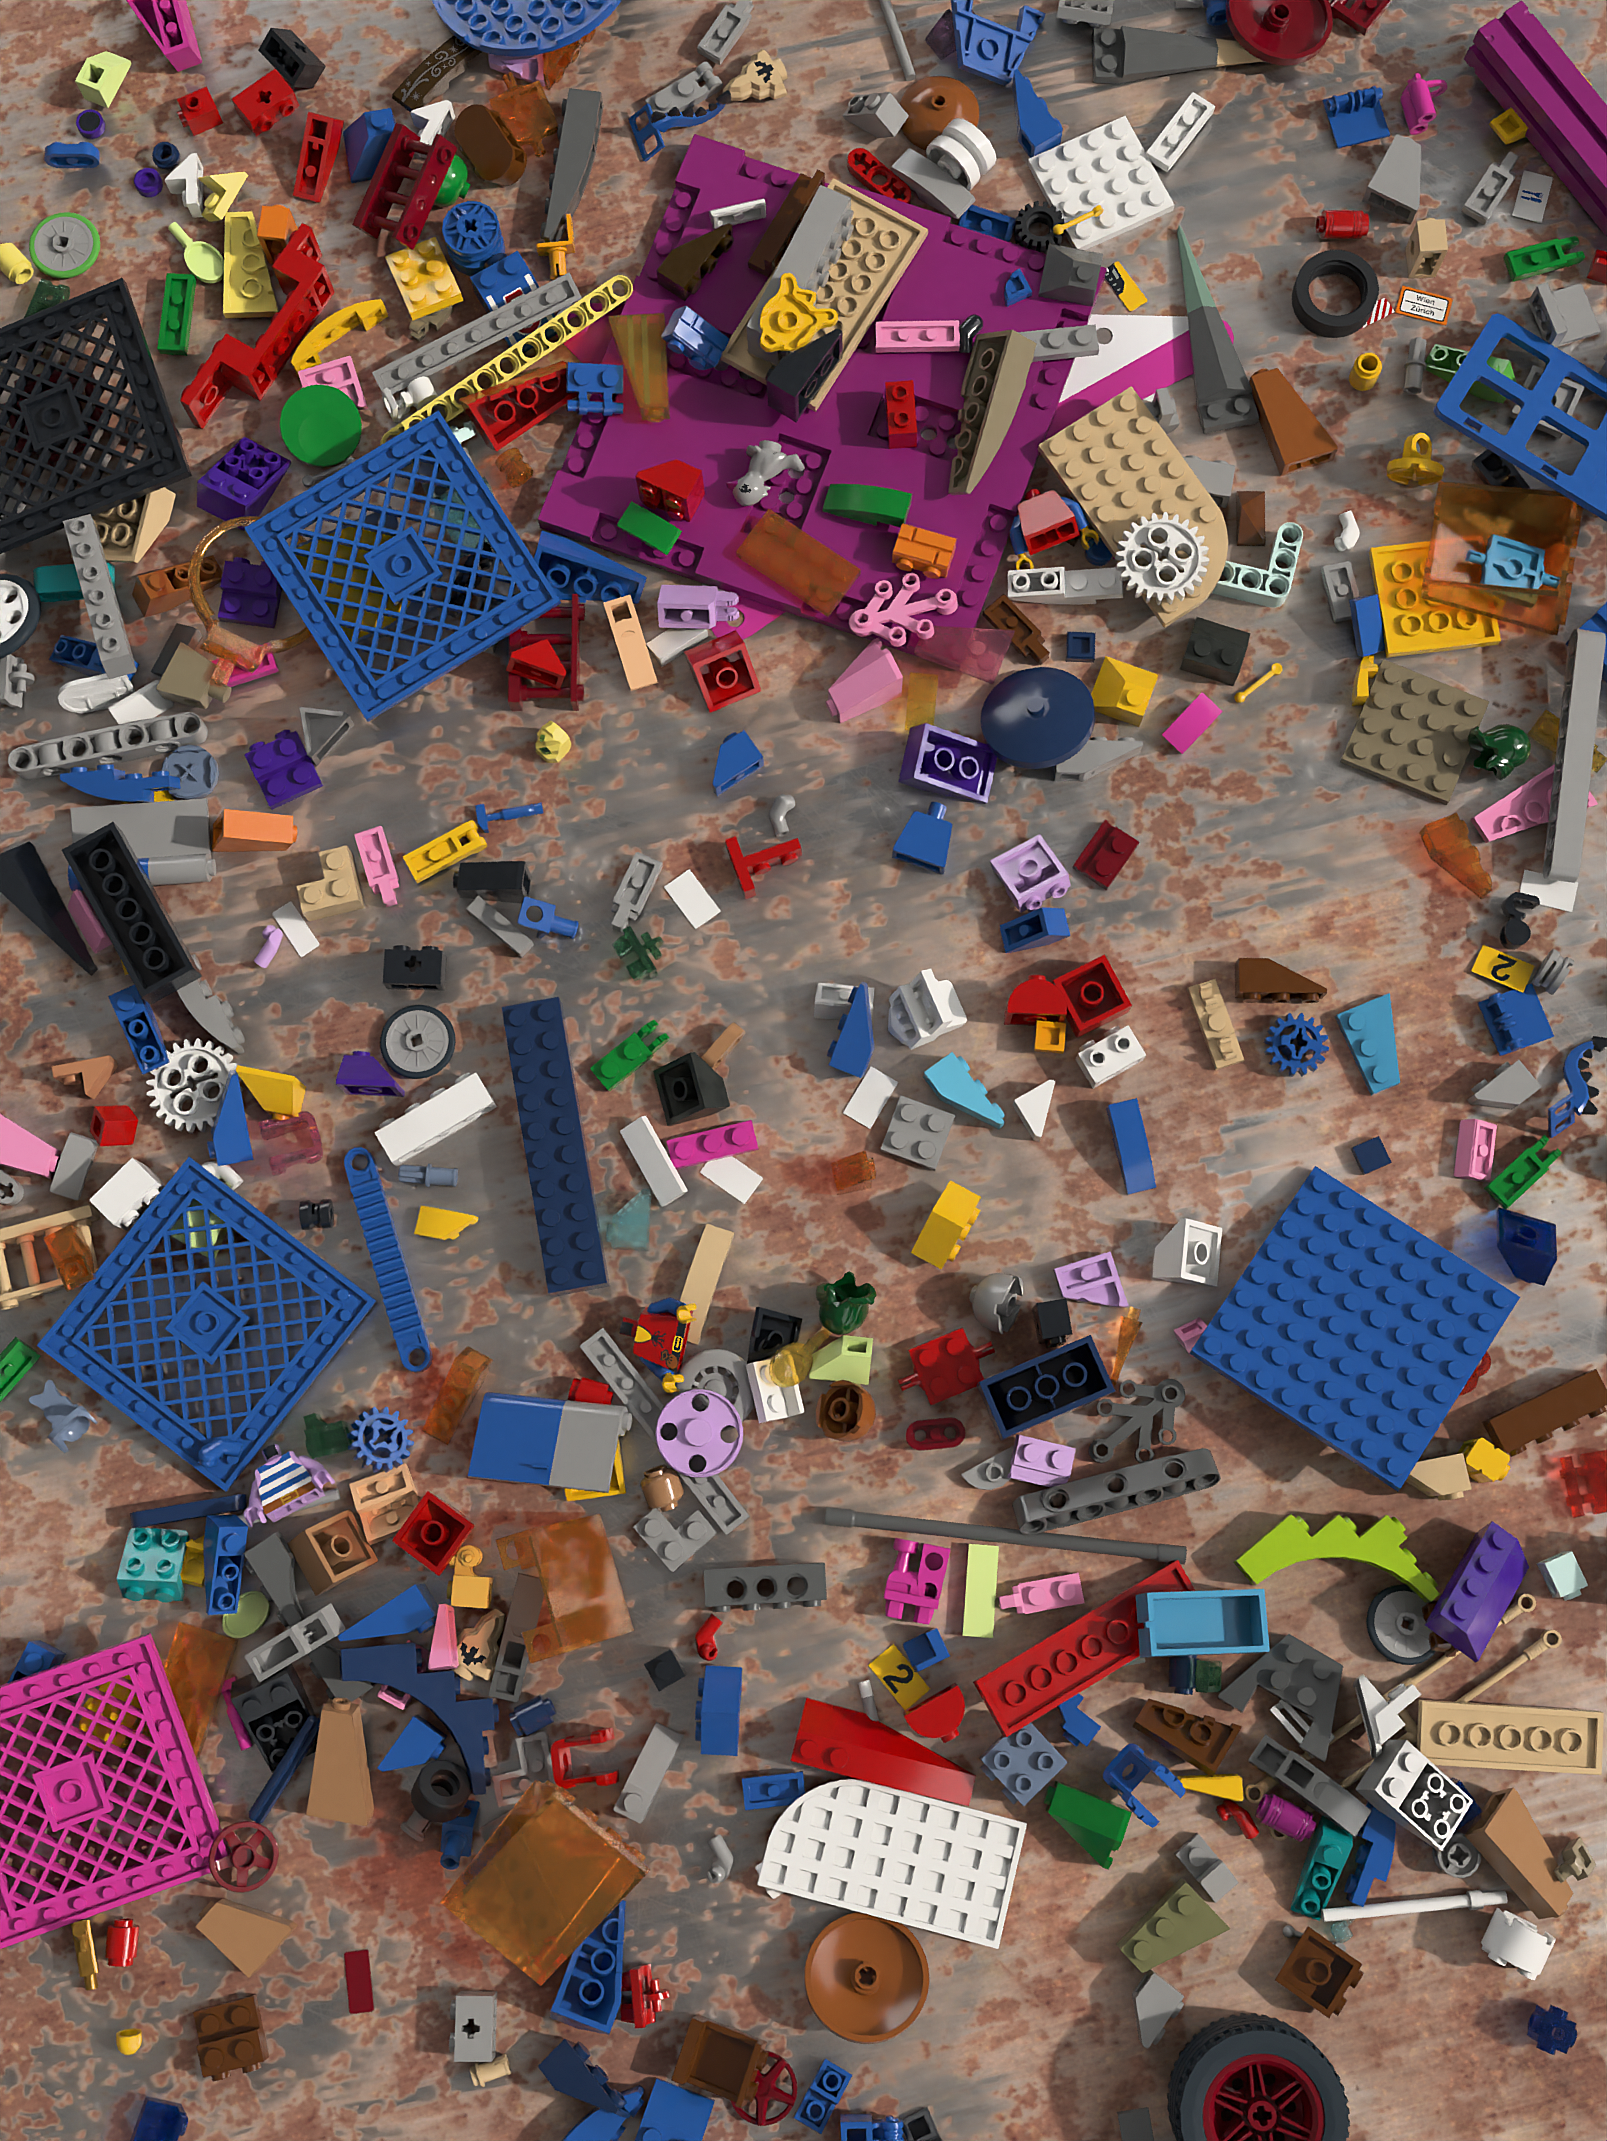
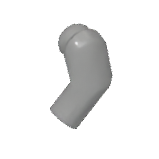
M719 1834L707 1842L715 1855L711 1868L707 1872L708 1879L714 1884L724 1882L728 1878L733 1864V1856Z

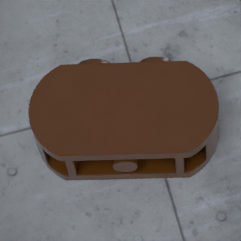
M479 104L470 105L465 108L456 120L454 135L461 145L459 147L461 153L474 165V173L482 181L487 180L500 186H510L516 183L525 171L527 154L499 112L489 110L487 107Z

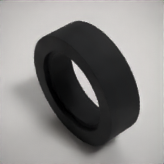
M1328 250L1311 257L1299 271L1292 291L1294 313L1299 322L1314 334L1327 338L1349 336L1361 329L1373 312L1379 295L1377 276L1372 267L1363 258L1349 251ZM1322 274H1343L1352 279L1358 286L1361 294V303L1354 311L1345 315L1336 316L1324 313L1314 305L1310 298V283Z

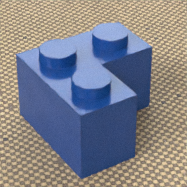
M706 1665L705 1678H699L698 1697L703 1698L702 1701H696L695 1720H701V1722H696L695 1741H701V1754L738 1756L742 1667Z

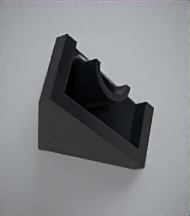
M756 1307L747 1364L764 1361L792 1347L797 1348L802 1318Z

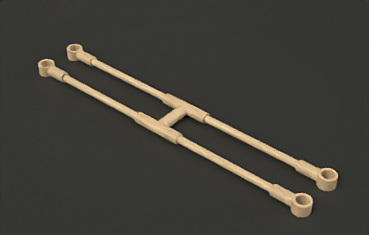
M1530 1594L1518 1595L1515 1603L1506 1609L1497 1627L1501 1624H1507L1523 1612L1533 1611L1536 1606L1535 1598ZM1524 1597H1527L1530 1601V1605L1526 1609L1521 1605V1600ZM1555 1630L1543 1631L1540 1639L1526 1648L1522 1655L1455 1702L1468 1703L1527 1660L1531 1661L1548 1648H1557L1562 1641L1560 1633ZM1550 1633L1555 1636V1642L1552 1645L1547 1642V1635ZM1443 1655L1414 1677H1408L1400 1684L1405 1686L1413 1684L1416 1687L1417 1683L1454 1657ZM1392 1688L1387 1693L1382 1695L1386 1702L1391 1700L1387 1696V1694L1390 1693L1394 1688ZM1404 1708L1397 1715L1406 1724L1403 1727L1407 1733L1398 1738V1740H1407L1414 1744L1417 1741L1418 1725H1416ZM1359 1714L1332 1733L1335 1739L1329 1745L1362 1723V1714ZM1307 1752L1301 1755L1307 1761L1311 1759ZM1374 1759L1344 1779L1339 1785L1345 1789L1363 1777ZM1267 1776L1257 1784L1247 1785L1244 1789V1796L1251 1803H1259L1263 1795L1279 1783ZM1252 1788H1257L1259 1791L1256 1799L1249 1797V1791ZM1308 1805L1305 1808H1303L1308 1812L1314 1811V1809H1312ZM1269 1827V1833L1274 1839L1282 1841L1288 1837L1284 1834L1276 1836L1274 1829Z

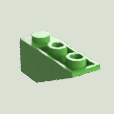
M1435 344L1425 360L1427 364L1426 370L1450 383L1469 351ZM1492 356L1488 358L1487 364L1491 368L1516 382L1509 360ZM1474 381L1468 393L1478 398L1503 404L1506 400V397L1480 381Z

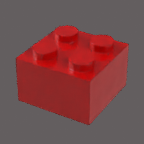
M1105 954L1052 981L1065 997L1067 1004L1066 1019L1076 1038L1127 1014L1132 1007Z

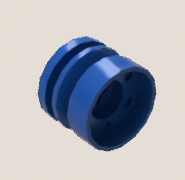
M466 201L457 204L448 211L443 220L442 233L452 265L459 272L467 276H473L484 270L483 266L490 257L498 253H505V244L497 215L489 206L481 202Z

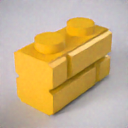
M1484 1438L1464 1441L1457 1454L1463 1453L1468 1476L1478 1483L1494 1482L1495 1480L1502 1481L1510 1470V1466L1507 1465L1510 1461V1456L1499 1448L1494 1449V1445Z

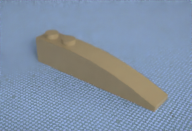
M1014 330L976 335L961 388V396L965 399L964 407L958 412V421L962 423L960 434L955 436L954 446L958 449V455L952 460L948 492L951 495L970 494L998 452L1014 418L1026 386L1027 375L1037 344Z

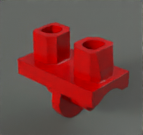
M641 1964L630 1969V1971L622 1973L621 1991H632V2002H626L621 2005V2021L635 2023V2028H645L646 2025L656 2022L655 2012L662 2011L661 2000L670 1997L669 1990L660 1989L659 1978L652 1979L651 1964Z

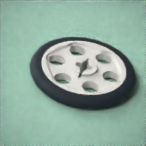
M0 574V659L12 654L26 643L34 633L41 616V598L30 581L12 574ZM17 595L13 602L6 603L10 596ZM22 615L17 623L10 624L15 616Z

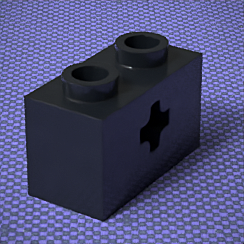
M270 28L258 49L293 87L314 88L326 67L292 30Z
M1489 449L1472 461L1471 467L1504 510H1507L1529 493L1530 486L1514 465Z
M396 945L393 946V949H385L383 984L387 989L445 991L447 957L438 947L423 946L422 950H410L409 946ZM418 962L421 967H416L415 972H412L410 968L414 967L415 963Z
M1066 1298L1036 1303L1032 1308L1038 1344L1046 1343V1348L1064 1345L1066 1339L1073 1334Z

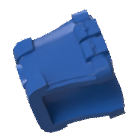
M1134 1743L1128 1744L1105 1768L1103 1779L1112 1789L1118 1792L1122 1800L1126 1802L1125 1805L1138 1819L1153 1828L1160 1821L1131 1794L1136 1786L1151 1771L1178 1797L1181 1798L1186 1790L1177 1777L1163 1764L1149 1759L1143 1754L1144 1751ZM1133 1764L1132 1771L1128 1775L1122 1776L1124 1769L1128 1765Z

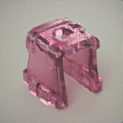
M304 1111L299 1112L298 1117L277 1122L267 1119L258 1123L262 1139L264 1140L308 1128L314 1146L270 1157L268 1161L273 1176L286 1173V1168L304 1162L314 1164L323 1158L321 1138L315 1118L311 1113Z

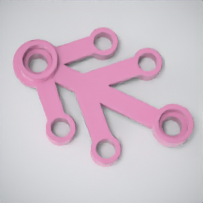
M908 573L903 577V587L889 608L878 612L884 600L889 599L893 594L891 583L882 580L875 585L876 594L865 609L855 611L849 619L850 629L860 637H867L873 633L890 641L891 645L895 647L902 646L906 642V632L902 627L917 633L921 639H929L934 634L933 623L928 619L918 621L909 616L934 609L942 615L952 614L958 607L957 596L950 589H942L933 598L906 604L911 595L920 588L918 575ZM909 581H915V582H916V583L913 584V585H908V584H907ZM883 588L888 589L886 592H880ZM944 598H950V599L947 600V601H943V600H942V599H944ZM891 621L901 627L890 629L882 625V623ZM923 627L930 628L928 631H921ZM895 635H902L899 639L893 638Z

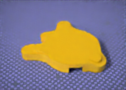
M784 273L780 278V287L777 294L768 300L761 312L760 347L766 352L798 350L807 345L820 329L836 325L838 314L831 308H815L813 304L816 301V293L799 288L794 275Z

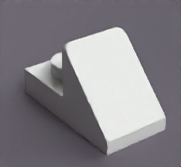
M444 100L411 111L414 126L421 129L418 133V136L421 137L420 142L432 145L436 134L445 136L455 118L450 101ZM420 154L422 158L426 159L427 155Z
M197 153L190 154L165 178V183L170 193L182 194L183 205L188 207L193 218L203 217L201 215L203 212V183L198 179L203 177V166Z

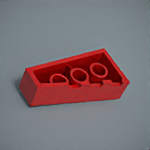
M557 362L458 399L489 448L496 452L565 405L567 400H572L577 396V393H566L567 362Z

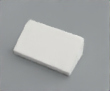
M757 199L710 210L709 216L713 229H717L727 223L735 225L765 218V199Z
M669 628L646 643V646L661 667L706 639L708 631L707 629Z
M158 679L108 708L119 725L154 718L173 707L174 703L162 698L156 690L159 684Z
M817 983L814 1017L840 1020L843 1013L849 1014L852 1004L848 1003V999L854 986ZM868 987L869 1003H870V1011H871V1020H872L873 1000H874V989H875V988H870V987Z

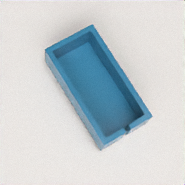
M1264 1589L1152 1592L1136 1595L1137 1622L1144 1624L1143 1629H1138L1140 1658L1270 1652Z

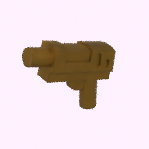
M82 1919L71 1924L79 1975L84 1977L85 1989L89 1991L98 1988L96 1973L99 1972V1966L96 1959L91 1921Z

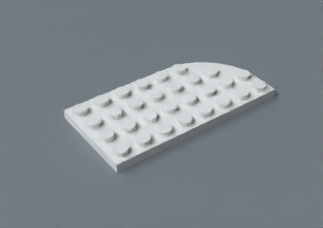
M860 1779L831 1781L805 1792L789 1805L778 1818L768 1838L757 1885L998 1949L1027 1823Z

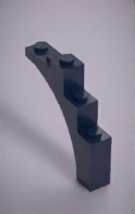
M413 1642L338 1649L340 1681H368L388 1685L409 1694L429 1708L446 1726L459 1748L467 1775L471 1781L470 1794H486V1787L491 1785L490 1769L484 1766V1755L489 1754L488 1737L483 1736L482 1731L495 1730L494 1723L499 1722L498 1704H493V1698L456 1701V1695H460L461 1690L459 1676H454V1670L417 1673V1667H422L421 1649H416V1645Z

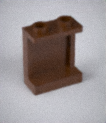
M698 2014L691 2019L671 2081L681 2085L685 2083L692 2084L736 2102L735 2106L742 2108L748 2101L752 2103L756 2095L758 2083L754 2081L758 2070L763 2071L769 2054V2052L765 2051L767 2042Z

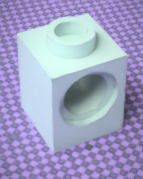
M1563 1551L1537 1563L1552 1597H1563L1564 1601L1581 1595L1580 1589L1588 1586L1572 1551Z

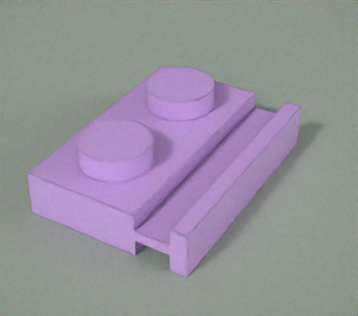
M1016 1435L1010 1462V1473H1008L1007 1478L1049 1488L1065 1484L1071 1475L1076 1448Z

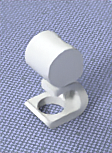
M419 377L410 382L407 387L408 392H401L400 400L395 401L390 389L385 388L382 390V400L393 422H400L403 416L410 411V407L414 406L418 411L438 397L428 377Z

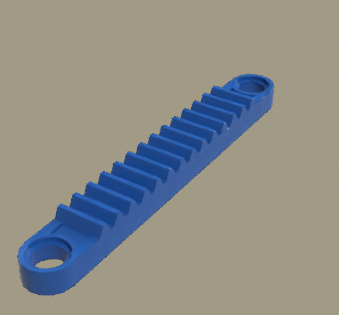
M361 1147L353 1148L345 1155L344 1167L367 1242L366 1245L373 1262L376 1279L383 1296L386 1313L390 1320L389 1323L393 1331V1337L404 1367L415 1373L423 1372L432 1363V1351L375 1158L367 1149ZM357 1155H364L367 1158L368 1163L363 1170H354L352 1167V1161ZM415 1349H421L425 1354V1360L419 1366H413L409 1361V1355Z

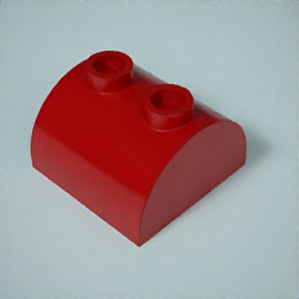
M1029 975L1028 981L1018 985L1011 993L1004 1014V1025L1036 1026L1037 1021L1063 1023L1067 1015L1065 997L1056 985L1046 981V976Z
M953 1683L904 1711L903 1715L909 1726L918 1734L928 1738H941L943 1743H946L960 1735L957 1727L960 1725L965 1712L964 1697L959 1686Z

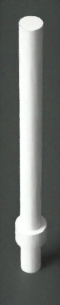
M1481 1890L1467 1891L1465 1895L1366 1904L1364 1907L1356 1905L1321 1909V1917L1323 1922L1466 1907L1469 1910L1483 1909L1486 1905L1506 1904L1507 1894L1505 1891L1482 1893Z

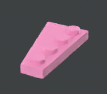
M1555 764L1470 819L1485 843L1548 822ZM1590 791L1587 808L1598 804Z

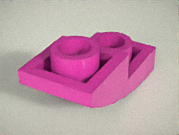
M1201 692L1162 733V736L1183 754L1223 711Z

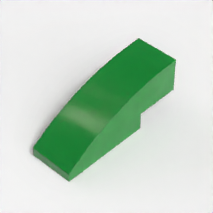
M830 484L822 512L876 526L877 522L901 528L902 523H906L912 494L861 484Z

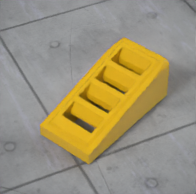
M1236 1773L1214 1774L1213 1777L1209 1775L1177 1777L1185 1789L1234 1801H1243L1242 1777Z

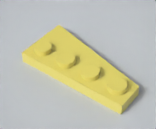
M252 211L226 212L223 293V314L225 318L273 317L276 312H279L263 248L257 237L258 229Z

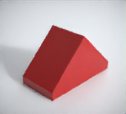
M548 639L512 652L506 671L559 690L566 675V670Z

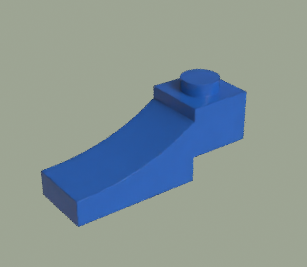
M1079 1693L1057 1707L1063 1719L1060 1726L1065 1729L1062 1736L1076 1747L1080 1742L1087 1747L1101 1726L1077 1708L1084 1698Z

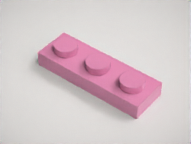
M959 320L876 322V353L959 351L960 349Z

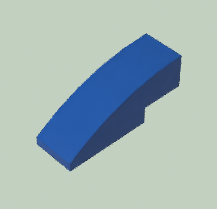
M1137 1098L1108 1105L1106 1111L1113 1133L1112 1140L1127 1195L1156 1188L1150 1150Z

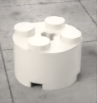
M1496 1908L1481 1944L1483 1945L1482 1950L1489 1953L1488 1957L1503 1966H1506L1508 1961L1518 1968L1517 1972L1531 1980H1535L1536 1976L1541 1974L1556 1939L1546 1931L1544 1935L1537 1933V1926L1511 1912L1506 1910L1502 1912L1499 1908Z

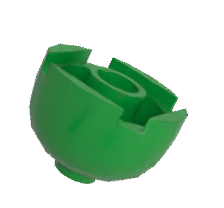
M456 154L433 205L448 207L455 204L459 197L465 199L471 186L470 183L466 182L468 177L467 166Z

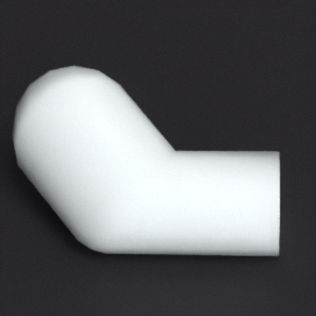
M1352 511L1339 515L1343 532L1340 537L1335 538L1334 544L1340 552L1353 548L1359 537V529Z
M210 1161L202 1165L219 1180H223L232 1190L236 1189L243 1182L229 1164L218 1166L217 1161Z

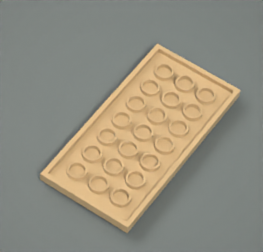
M834 178L827 188L851 198V210L854 211L851 224L854 227L849 240H844L840 247L842 250L838 262L831 264L828 270L829 278L823 288L819 287L816 293L817 301L814 307L817 309H834L838 314V321L834 326L817 331L809 343L838 328L842 330L843 358L807 408L815 412L928 235L927 228ZM778 265L729 339L720 358L723 362L767 385L765 380L766 374L771 366L775 364L748 352L746 326Z

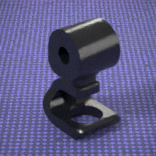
M1515 892L1502 902L1503 914L1505 917L1511 918L1502 926L1500 931V942L1505 948L1515 950L1529 940L1531 930L1522 921L1525 919L1526 913L1516 910L1514 904L1535 909L1540 905V900L1537 896Z

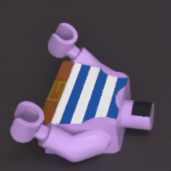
M270 1445L262 1451L266 1464L255 1470L256 1479L252 1482L248 1508L245 1509L243 1515L250 1528L253 1527L252 1523L257 1519H260L262 1523L267 1521L263 1512L274 1523L325 1496L322 1489L323 1485L327 1482H331L333 1485L335 1481L325 1470L324 1466L306 1455L297 1456L293 1451L282 1454L279 1445Z

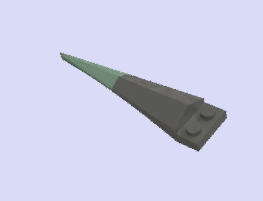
M1178 226L1177 238L1188 316L1196 406L1203 433L1206 434L1258 423L1259 415L1252 395V387L1182 228Z

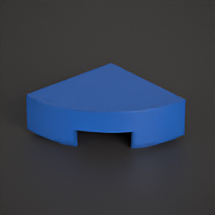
M1020 268L1010 275L1005 285L1004 301L1007 307L1032 296V290Z

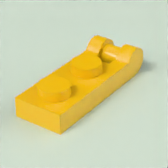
M468 821L403 856L417 884L460 860L481 852L488 846L485 839L477 833L478 827L475 821ZM467 837L469 843L462 846L459 839Z

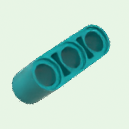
M107 562L116 594L115 566ZM75 564L42 566L33 570L34 587L41 598V602L84 600Z

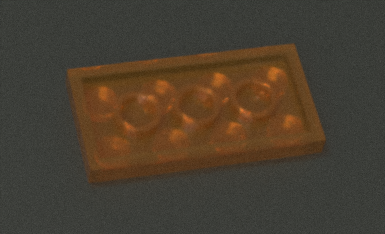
M771 509L766 511L736 551L738 558L827 617L830 616L861 574V569Z
M179 1622L164 1670L196 1759H199L239 1639L186 1622ZM146 1722L142 1734L152 1738Z

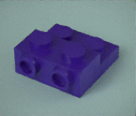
M234 557L233 562L225 561L220 584L222 597L218 612L219 621L275 629L282 587L266 562L261 561L260 565L250 564L248 559L242 557Z
M283 730L275 735L276 740L267 744L265 742H257L249 747L250 752L244 754L271 810L323 787L297 731Z

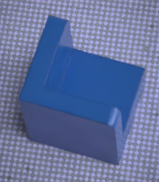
M933 1628L903 1643V1648L914 1672H919L950 1657L937 1628Z

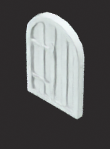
M101 674L66 683L58 692L59 704L70 712L89 713L108 709L113 704L134 693L135 690L127 675L109 679L107 674Z

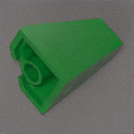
M1055 1781L1054 1787L1049 1785L1045 1793L1043 1803L1047 1804L1046 1811L1102 1868L1109 1870L1113 1858L1109 1857L1111 1851L1119 1850L1132 1812L1125 1806Z

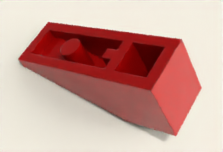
M308 112L293 196L321 202L340 147L344 120Z

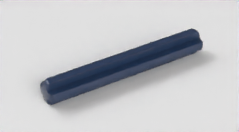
M313 1715L307 1718L249 1810V1818L252 1821L261 1824L268 1816L316 1740L319 1732L320 1718Z

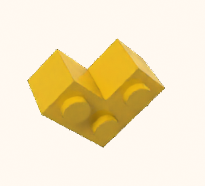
M950 1180L931 1211L911 1253L941 1270L947 1260L953 1262L961 1246L956 1244L958 1239L965 1240L981 1211L976 1208L981 1197Z

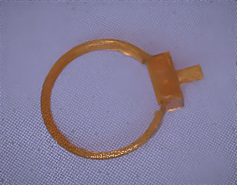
M259 516L233 518L212 528L197 544L189 564L188 589L197 615L206 628V634L200 649L219 657L210 678L219 686L220 684L225 687L227 686L235 666L253 673L261 664L263 656L293 649L312 635L307 626H305V628L293 636L271 640L269 645L263 643L262 646H259L217 626L219 621L211 618L215 613L210 608L200 583V566L203 556L210 544L222 533L235 527L248 526L262 518ZM299 535L297 544L303 543L307 540L303 536Z

